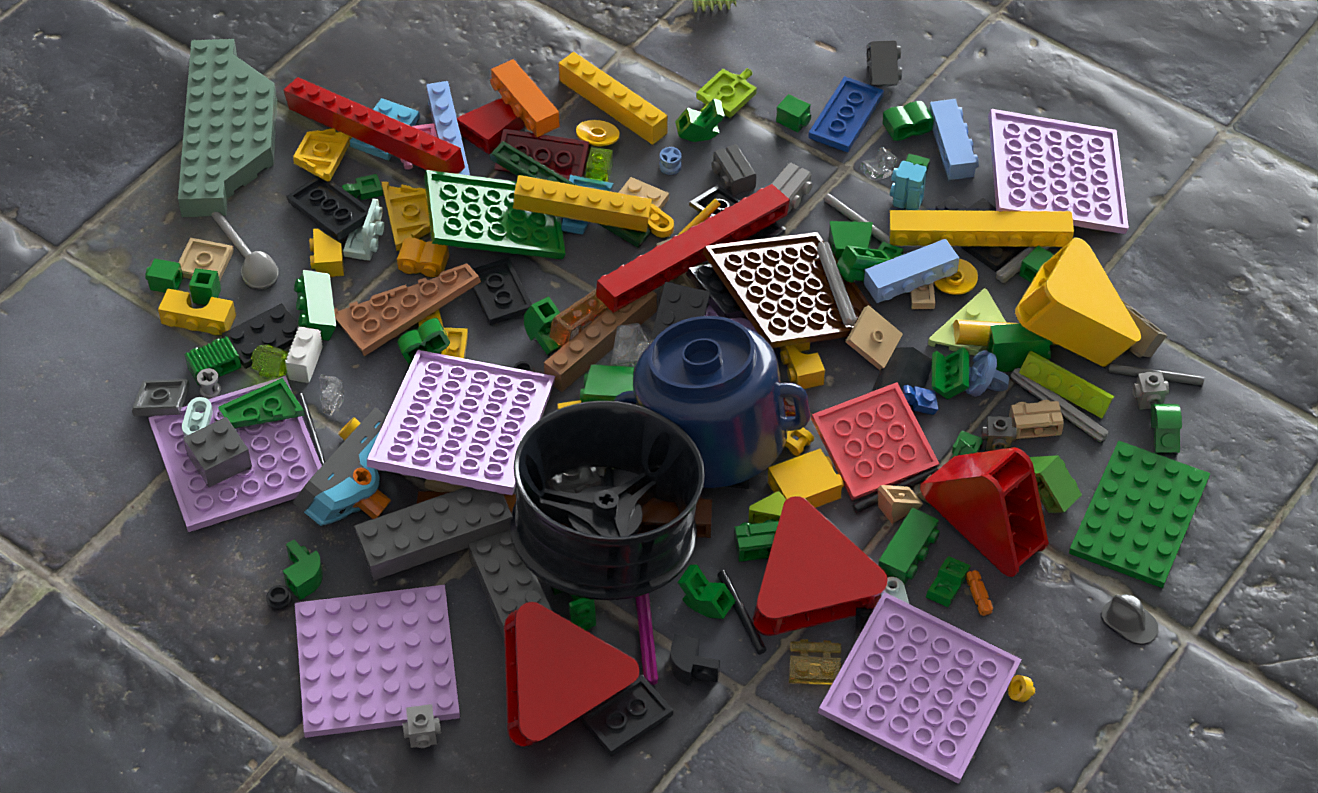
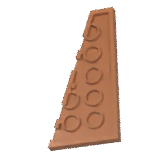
M466 263L443 271L436 278L430 280L423 278L418 280V284L409 287L403 285L376 294L369 301L360 304L357 301L350 303L349 308L340 311L336 308L334 309L335 320L363 355L366 356L481 281L479 276Z

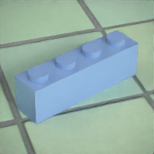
M956 99L930 102L929 112L934 118L933 133L948 180L974 177L975 168H978L979 161L977 154L974 155L973 141L968 138L967 123H963L962 108L958 107Z
M944 239L865 269L864 285L876 303L890 300L897 295L911 292L918 287L929 285L936 280L950 277L957 273L959 256L948 241Z

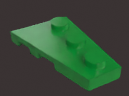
M283 378L218 407L221 417H227L234 428L305 416L303 408Z

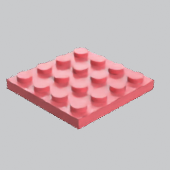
M897 382L819 411L811 416V420L852 501L878 491L880 485L892 486L937 466L938 468L940 464Z

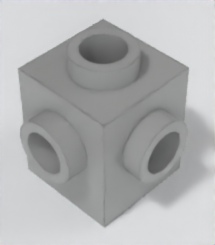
M1162 372L1138 374L1137 382L1133 384V395L1137 399L1139 410L1151 409V404H1164L1165 396L1169 394V384L1167 381H1164Z
M432 704L407 707L408 722L403 723L404 738H410L411 748H426L437 744L436 734H441L439 718H434Z

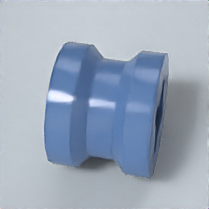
M666 147L660 152V170L664 174L674 175L681 170V152L675 147Z

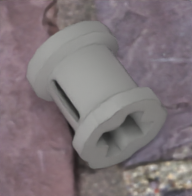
M203 369L197 375V382L201 385L200 394L207 399L218 397L221 391V386L217 383L218 373L214 369Z

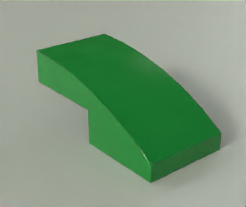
M948 556L939 568L938 575L928 589L926 598L949 608L962 586L971 565Z

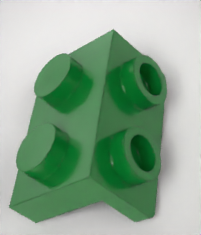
M964 347L946 357L938 351L932 353V389L947 400L969 388V351Z

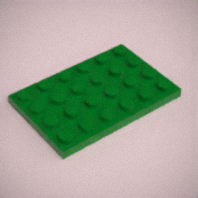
M426 170L424 179L432 244L555 259L564 258L566 253L560 217L514 209L516 181Z
M1118 440L1072 542L1069 554L1163 588L1207 485L1210 473Z

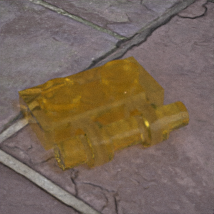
M800 639V642L790 641V651L800 652V656H790L789 683L832 685L841 670V658H833L831 653H841V643H831V640H823V643L808 642V639ZM808 652L823 653V657H809Z

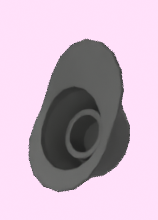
M1127 594L1115 595L1113 600L1107 602L1102 609L1104 622L1133 643H1150L1158 634L1159 626L1156 619L1143 608L1141 601L1135 596Z

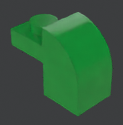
M713 98L702 112L687 107L675 121L679 137L692 142L710 140L719 134L718 123L724 118L721 101Z
M549 296L532 304L524 315V326L531 341L536 339L547 355L559 350L568 342L555 324L562 314Z
M1151 404L1154 452H1180L1182 417L1179 405Z
M294 539L286 544L288 557L293 565L283 570L286 586L300 601L317 590L323 579V571L317 550L310 554L304 545L300 546Z
M690 564L677 582L686 594L682 599L684 603L693 611L709 618L724 619L736 601L724 583L709 582L698 565Z

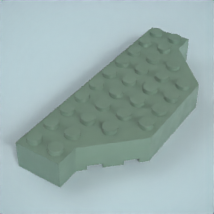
M234 39L191 40L178 202L182 217L212 216L211 214L214 212L227 216L228 198L234 195V191L241 185L245 187L257 178V174L264 168L269 169L274 165L277 118L275 84L237 57Z

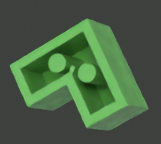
M1059 455L1029 457L1034 466L1040 499L1048 513L1065 512L1082 493L1077 487L1076 481L1068 472L1064 461Z

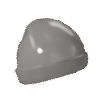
M262 251L250 253L241 268L244 282L249 287L258 290L271 287L279 275L276 263L268 254Z

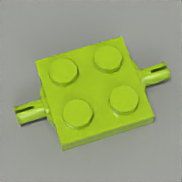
M748 68L740 75L722 69L696 92V99L707 105L713 98L720 100L724 115L731 118L757 94V87L746 81L753 73Z

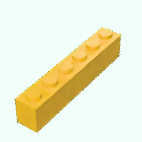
M574 51L559 62L560 82L650 144H655L668 133L667 114Z
M518 175L513 208L646 232L652 199Z

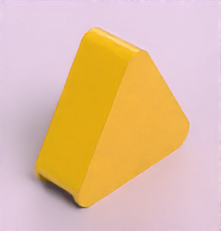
M1080 238L1072 239L1040 267L1015 309L1016 317L1023 327L1102 367L1109 365L1141 339L1139 329L1094 252Z

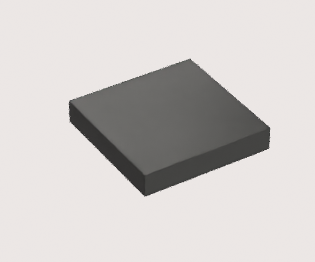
M189 380L142 381L132 407L133 416L180 415L190 387Z

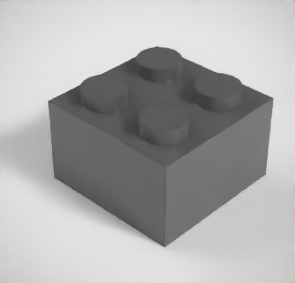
M227 417L183 437L187 456L208 487L252 467L249 449Z

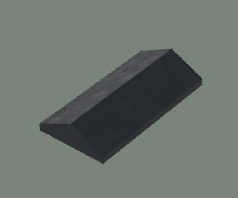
M716 185L690 201L689 206L701 212L716 199L721 206L710 215L714 216L722 212L726 207H731L740 202V199ZM774 222L743 241L781 237L785 233L786 228Z
M914 347L895 348L885 368H881L872 391L896 382L902 392L904 385L911 386L912 388L914 386L925 388L932 370V359ZM909 404L911 410L914 413L915 411L913 410V406Z

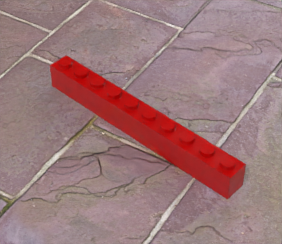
M299 77L283 89L290 110L425 170L459 174L465 168L461 148Z
M773 184L759 189L751 196L741 199L740 202L731 207H726L722 212L708 217L704 222L690 227L687 231L674 236L666 243L656 246L644 255H639L635 260L626 265H621L617 270L608 275H603L597 280L596 297L613 313L664 285L665 282H669L687 272L688 268L698 266L707 261L702 253L705 246L740 242L787 216L790 199Z

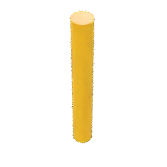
M714 199L678 235L684 233L690 227L704 222L721 204Z

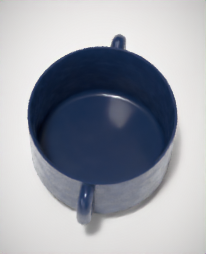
M719 316L693 317L679 321L663 330L644 350L635 365L633 391L622 392L614 399L615 402L634 404L655 411L682 428L700 452L704 466L703 488L729 486L758 475L768 468L781 454L787 440V431L800 430L810 420L809 401L806 391L795 383H781L777 358L770 344L755 331L734 320ZM790 397L794 399L796 416L786 417L783 398Z

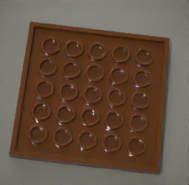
M818 232L704 247L702 253L757 333L772 348L848 337L854 327L850 325L845 326L816 249L819 242L822 241L824 243ZM842 278L858 320L863 309L868 305L871 308L872 306L854 282H848Z

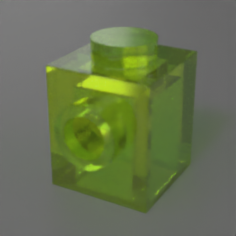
M591 147L586 165V178L609 182L613 167V150Z
M270 345L257 346L252 353L251 360L253 363L251 369L259 371V375L268 378L284 376L287 373L285 360H287L286 357L289 352Z

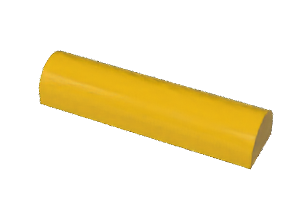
M955 320L953 323L955 344L987 346L991 325L1017 323Z

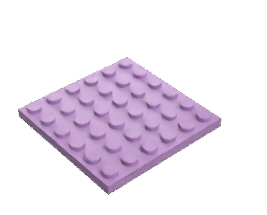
M995 109L990 110L988 118L996 211H1072L1073 226L1126 234L1129 228L1116 130Z
M286 376L208 399L213 409L210 424L222 419L218 410L219 406L281 378L284 379L290 388ZM187 406L182 407L180 415H157L148 418L188 532L295 499L306 483L321 468V463L302 416L234 428L249 449L252 467L208 487L186 453L182 423Z
M445 585L295 603L305 738L402 726L403 723L408 722L406 708L432 704L434 718H439V721L460 718Z
M883 592L820 705L818 713L959 784L1022 659Z

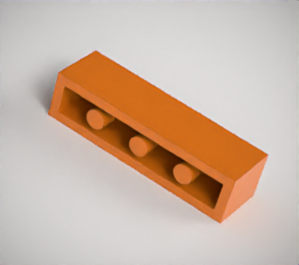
M514 59L491 69L492 79H490L492 88L501 94L503 101L513 108L514 114L524 121L526 128L532 131L536 137L560 127L559 111Z

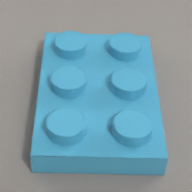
M383 98L380 99L373 109L412 127L420 118L419 111ZM352 137L350 140V147L388 161L392 157L391 154Z

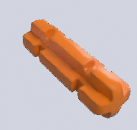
M977 570L969 571L966 580L968 585L971 586L970 590L976 605H978L979 614L982 616L990 615L993 606L991 601L988 600L989 596L983 581H980L982 579L981 575Z

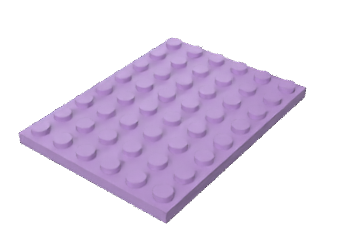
M417 350L367 458V467L421 477L427 480L446 482L452 485H462L499 494L513 495L516 487L513 469L516 449L529 428L542 418L555 384V376Z

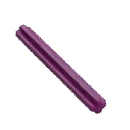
M648 593L636 597L643 675L651 685H656L658 683Z

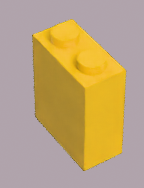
M821 448L768 467V484L774 493L779 491L786 500L793 496H800L816 508L841 498L842 488L844 487L843 480L839 474L835 473L831 459L828 456L825 457Z

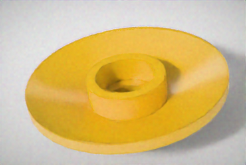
M601 120L584 121L576 128L577 137L580 140L589 141V144L593 146L611 145L619 139L620 134L614 125Z
M959 259L957 273L950 277L936 280L933 283L939 290L953 295L965 294L976 286L978 273L971 263Z

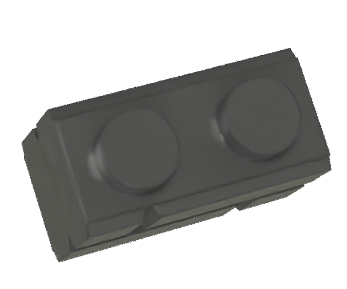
M734 144L713 153L712 170L715 174L720 175L724 189L728 188L732 195L755 189L756 173L738 145Z

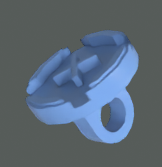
M986 350L976 354L972 360L975 363L972 367L969 366V388L965 390L967 391L966 393L977 397L987 388L994 391L1007 390L1009 376L996 370V356Z

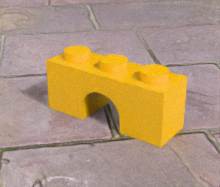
M167 289L158 308L161 324L185 328L191 331L206 332L212 335H222V333L230 330L236 317L234 303L231 300L211 297L205 307L194 309L189 292Z
M810 343L780 347L781 360L783 365L787 364L790 382L800 385L803 389L824 385L825 369L818 352L813 354L801 353V351L810 350Z

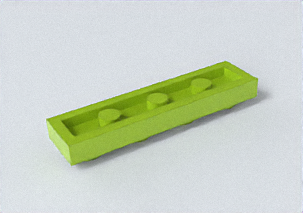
M1032 351L1028 353L1019 371L1021 375L1100 418L1104 417L1114 398L1108 392Z

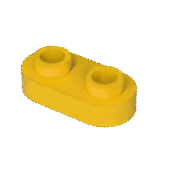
M651 204L647 227L657 237L664 238L670 236L674 232V220L657 206Z

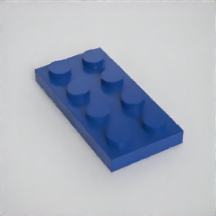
M844 76L810 129L808 138L849 152L881 101L884 90Z

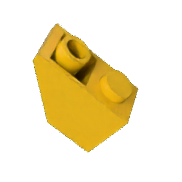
M313 229V238L309 239L310 252H314V255L310 256L311 269H315L316 272L328 273L330 277L344 276L341 243L321 230Z

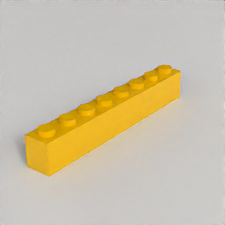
M890 210L889 242L894 246H928L946 239L951 246L1037 247L1039 245L1040 247H1064L1073 239L1074 233L1072 211Z

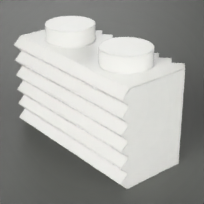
M299 327L297 328L298 331H296L291 349H289L285 364L289 380L309 383L323 348L322 337H320L321 331Z

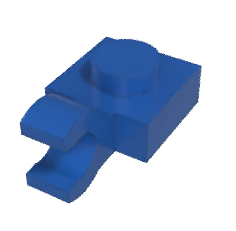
M908 385L903 386L904 396L908 404L913 406L914 411L934 415L939 410L935 391L916 386L914 388Z

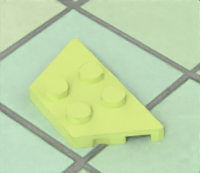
M984 288L928 339V345L933 347L936 344L949 346L951 351H957L964 347L969 351V355L975 356L979 352L984 351L987 346L955 344L954 321H1006L988 290Z

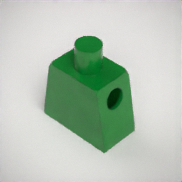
M830 221L829 242L831 251L838 261L842 257L846 246L870 248L873 222Z

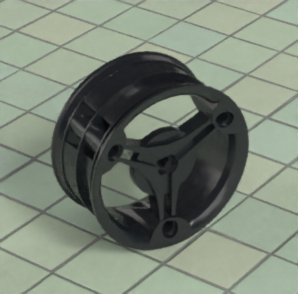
M591 401L569 405L553 411L538 420L524 434L514 456L513 469L517 493L516 502L511 513L513 519L510 520V533L517 555L535 576L560 591L578 597L595 600H621L651 593L671 582L682 572L694 552L697 534L694 516L696 503L700 498L704 484V466L700 452L682 428L661 414L641 406L615 401ZM607 467L638 474L637 477L617 487L594 486L586 488L579 493L545 489V483L554 477L582 468ZM654 497L667 502H675L680 515L664 526L638 534L642 522L641 508ZM556 521H559V522L568 524L569 528L566 527V526L561 525L560 523H558V522H556Z

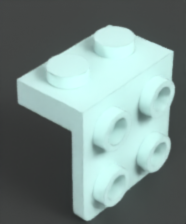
M373 198L364 225L349 234L343 250L344 257L370 261L373 252H377L379 235L382 236L384 232V222H381L382 207H379L378 199Z

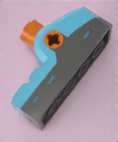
M376 407L312 476L293 502L294 505L320 526L334 523L360 510H363L372 519L378 518L391 502L387 496L377 489L380 480L377 469L367 467V458L387 417Z

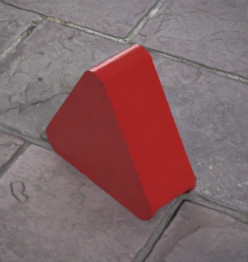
M1014 447L954 456L920 485L923 497L1006 576H1015L1019 572V566L1035 552L1043 551L1049 545L1034 466L1029 456L1019 448Z
M800 496L790 497L783 504L753 615V624L759 633L773 636L854 617L856 615V607L875 609L881 598V593H883L887 586L886 573L805 498Z
M527 602L523 604L518 610L510 613L504 622L507 729L510 739L518 746H530L545 739L635 682L639 676V666L635 659L539 603Z

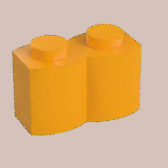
M405 238L397 257L398 269L406 274L422 273L427 277H438L445 270L449 258L448 246L432 244V241L425 242L416 238Z

